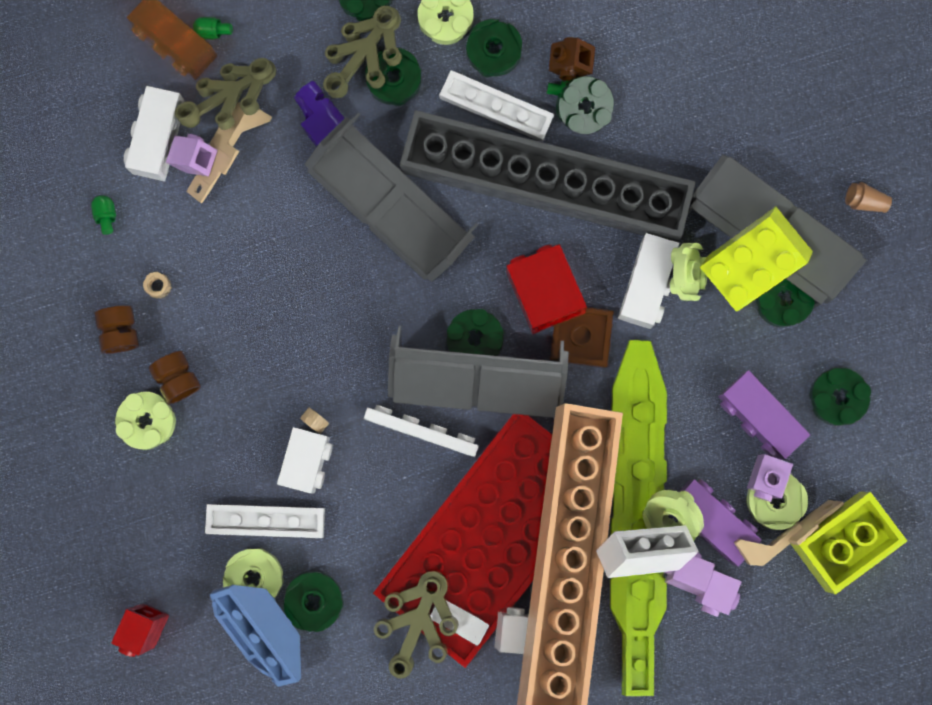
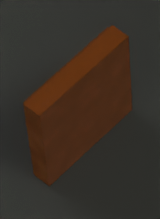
M587 307L585 314L554 325L550 361L557 362L561 341H564V351H569L568 364L607 368L614 311Z

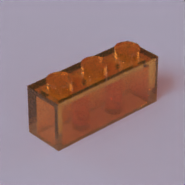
M142 0L127 16V19L133 25L130 30L143 42L147 38L153 44L152 50L162 59L169 57L174 62L172 67L183 77L188 74L196 80L217 57L209 43L158 0Z

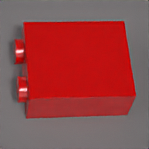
M551 244L539 248L536 254L529 257L525 255L515 257L510 261V264L506 265L507 276L532 335L586 313L587 305L560 244L554 247Z

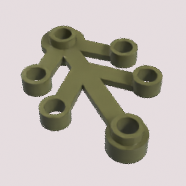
M381 6L375 11L372 19L357 23L348 22L343 25L341 33L348 43L329 45L325 49V56L330 63L337 64L342 61L344 56L355 54L340 73H331L324 79L323 87L332 98H342L347 94L349 80L365 59H367L368 73L366 74L367 82L372 88H380L384 85L385 76L379 67L377 43L382 36L384 37L386 48L383 52V58L390 66H396L402 60V55L396 47L394 32L401 23V16L395 8ZM371 31L368 37L357 40L360 37V33ZM337 52L335 56L331 57L332 53ZM391 54H396L395 57L389 59ZM375 76H379L377 80L372 81Z
M267 58L255 59L249 66H235L232 63L225 64L220 69V74L224 81L202 78L196 83V89L202 97H208L214 92L218 93L197 106L190 101L181 103L175 110V116L181 125L193 128L200 123L201 115L224 102L221 111L215 116V122L221 130H228L235 123L232 113L243 90L250 87L246 97L240 101L239 105L244 114L253 115L259 110L260 106L257 98L263 85L269 83L275 77L277 69L274 63ZM238 77H244V78L240 79L239 81H235V80L238 79Z
M438 571L424 573L419 579L417 586L402 592H391L385 599V607L391 612H396L400 610L404 603L422 597L418 608L390 619H380L374 626L375 635L378 638L385 639L390 636L392 631L410 625L400 652L396 653L389 662V671L396 678H406L413 670L414 660L411 656L422 630L430 646L429 658L433 662L440 663L444 661L448 654V649L441 642L429 614L432 603H434L442 620L439 625L441 633L451 636L458 629V620L452 616L444 597L448 590L447 579ZM429 582H434L437 585L436 591L429 590L427 586ZM391 597L399 600L398 606H393L390 603ZM444 622H452L454 629H446ZM380 624H384L388 627L387 633H383L380 631ZM433 649H441L443 656H436L433 653ZM395 664H403L405 670L398 671L395 667Z

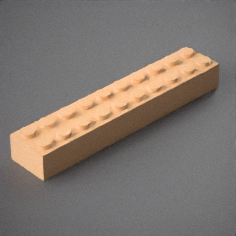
M567 403L556 407L517 705L588 704L604 572L596 550L608 539L623 413Z

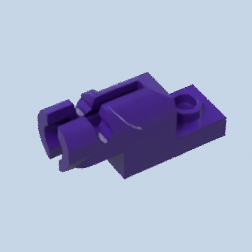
M315 81L307 83L294 96L306 119L301 123L305 134L317 147L345 117L329 98H324L323 91Z

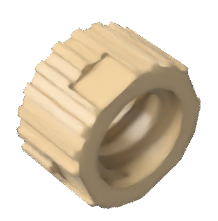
M159 272L149 273L143 282L144 291L153 298H164L170 293L172 288L171 281L166 275ZM162 280L163 288L161 291L152 290V283L154 281Z
M310 407L300 418L319 434L329 424L326 419Z

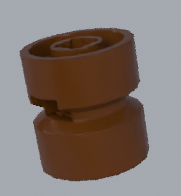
M113 306L95 311L96 327L102 331V334L98 337L101 353H120L139 347L137 331L131 327L135 323L132 306Z
M176 351L163 356L148 368L153 379L157 383H163L160 392L167 404L179 402L201 388L195 373L187 372L189 362L183 351Z

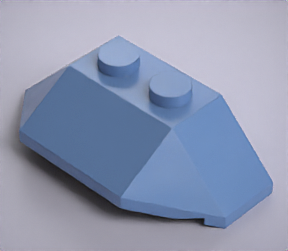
M230 585L212 591L210 598L212 600L214 616L248 662L261 673L272 678V682L278 687L299 682L301 679L300 635L267 589Z

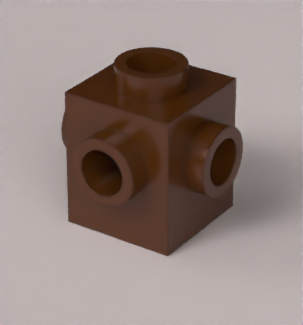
M566 37L563 41L552 43L548 71L558 75L563 81L593 74L595 46L578 37Z

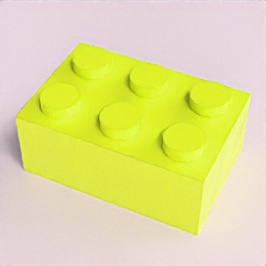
M775 206L709 254L700 268L737 312L808 264L813 251Z
M858 492L831 516L823 520L819 524V528L808 536L800 545L791 544V546L825 592L837 594L906 543L907 540L871 492Z

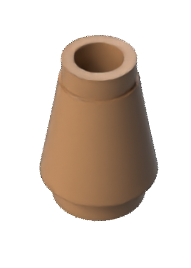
M864 182L859 184L852 183L846 193L845 203L853 210L886 213L891 207L892 197Z

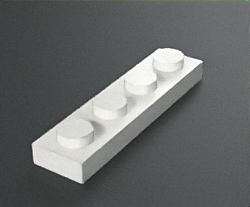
M452 70L439 95L440 99L540 142H543L554 118L553 113Z
M376 405L375 410L367 407L364 419L472 457L476 456L479 446L473 444L475 438L458 433L457 438L446 435L447 429L438 425L431 424L430 428L418 425L420 420L403 414L402 419L391 416L393 411L379 405Z
M207 504L205 534L324 538L325 508Z

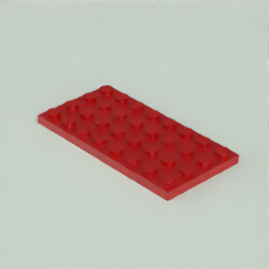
M513 414L373 592L377 598L385 603L386 597L391 592H402L417 586L419 579L424 573L428 571L442 573L448 582V590L444 595L445 599L489 625L484 637L477 646L456 633L451 636L442 634L439 628L440 624L433 621L441 642L448 649V655L464 668L468 666L497 628L498 612L506 613L507 607H513L534 578L552 434L528 415ZM434 582L428 583L429 590H437V585ZM391 597L390 603L393 606H398L399 600ZM422 597L404 603L396 613L401 615L418 608ZM432 603V606H431V608H430V611H429V614H430V615H431L433 609L435 608L434 603Z

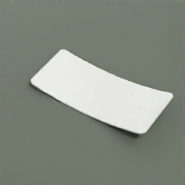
M446 600L452 616L459 623L455 633L478 646L489 625ZM435 607L430 616L433 621L440 624L442 620ZM444 622V626L447 629H454L452 622Z

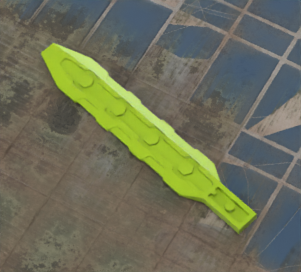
M628 341L612 387L611 411L623 413L613 490V517L611 518L610 536L616 531L647 529L643 519V511L651 496L656 492L664 490V483L667 482V461L664 460V425L667 424V391L651 341ZM664 572L610 578V610L622 633V695L654 696V635L667 608V583H665Z

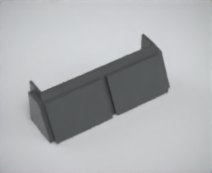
M357 113L351 120L346 117L318 144L304 164L308 168V173L362 223H367L370 226L369 229L424 280L429 279L433 282L451 266L475 236L471 233L478 224L475 223L466 232L353 126L361 115L360 113Z
M723 154L692 195L690 202L692 205L688 210V214L691 210H694L730 238H733L776 206L813 251L808 264L786 279L816 301L814 308L820 306L823 302L826 304L831 302L867 261L861 252L804 210L794 206L793 202L732 157H727Z
M398 326L397 335H392L389 352L388 397H393L394 403L470 410L472 406H477L478 411L554 418L556 407L564 402L569 351H564V341H561L558 359L555 362L402 347L401 326Z

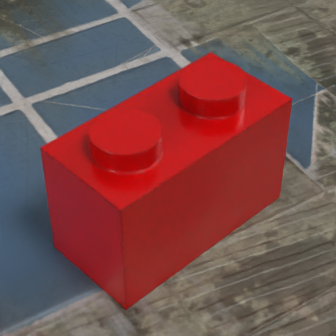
M145 604L125 610L111 644L118 646V651L129 657L139 656L154 649L169 615Z

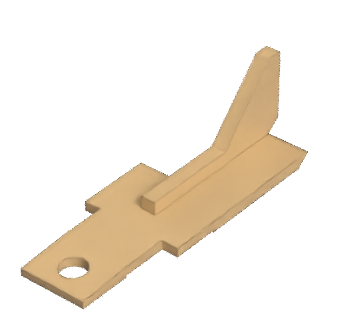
M238 102L232 113L235 119L234 125L228 130L218 128L209 144L218 150L209 177L196 175L186 192L200 203H203L220 174L226 175L239 151L233 146L240 134L270 122L272 116L260 109L253 115H246ZM201 185L202 189L197 193V188Z
M826 501L802 521L796 522L794 526L785 530L768 545L737 539L734 544L747 564L764 566L789 544L800 545L808 536L819 528V524L823 520L831 516L844 503L842 501Z

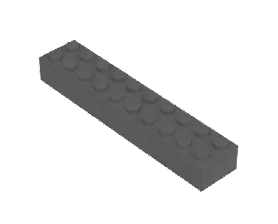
M417 110L414 111L400 162L401 171L406 175L643 236L648 233L674 242H678L682 237L695 186V181Z

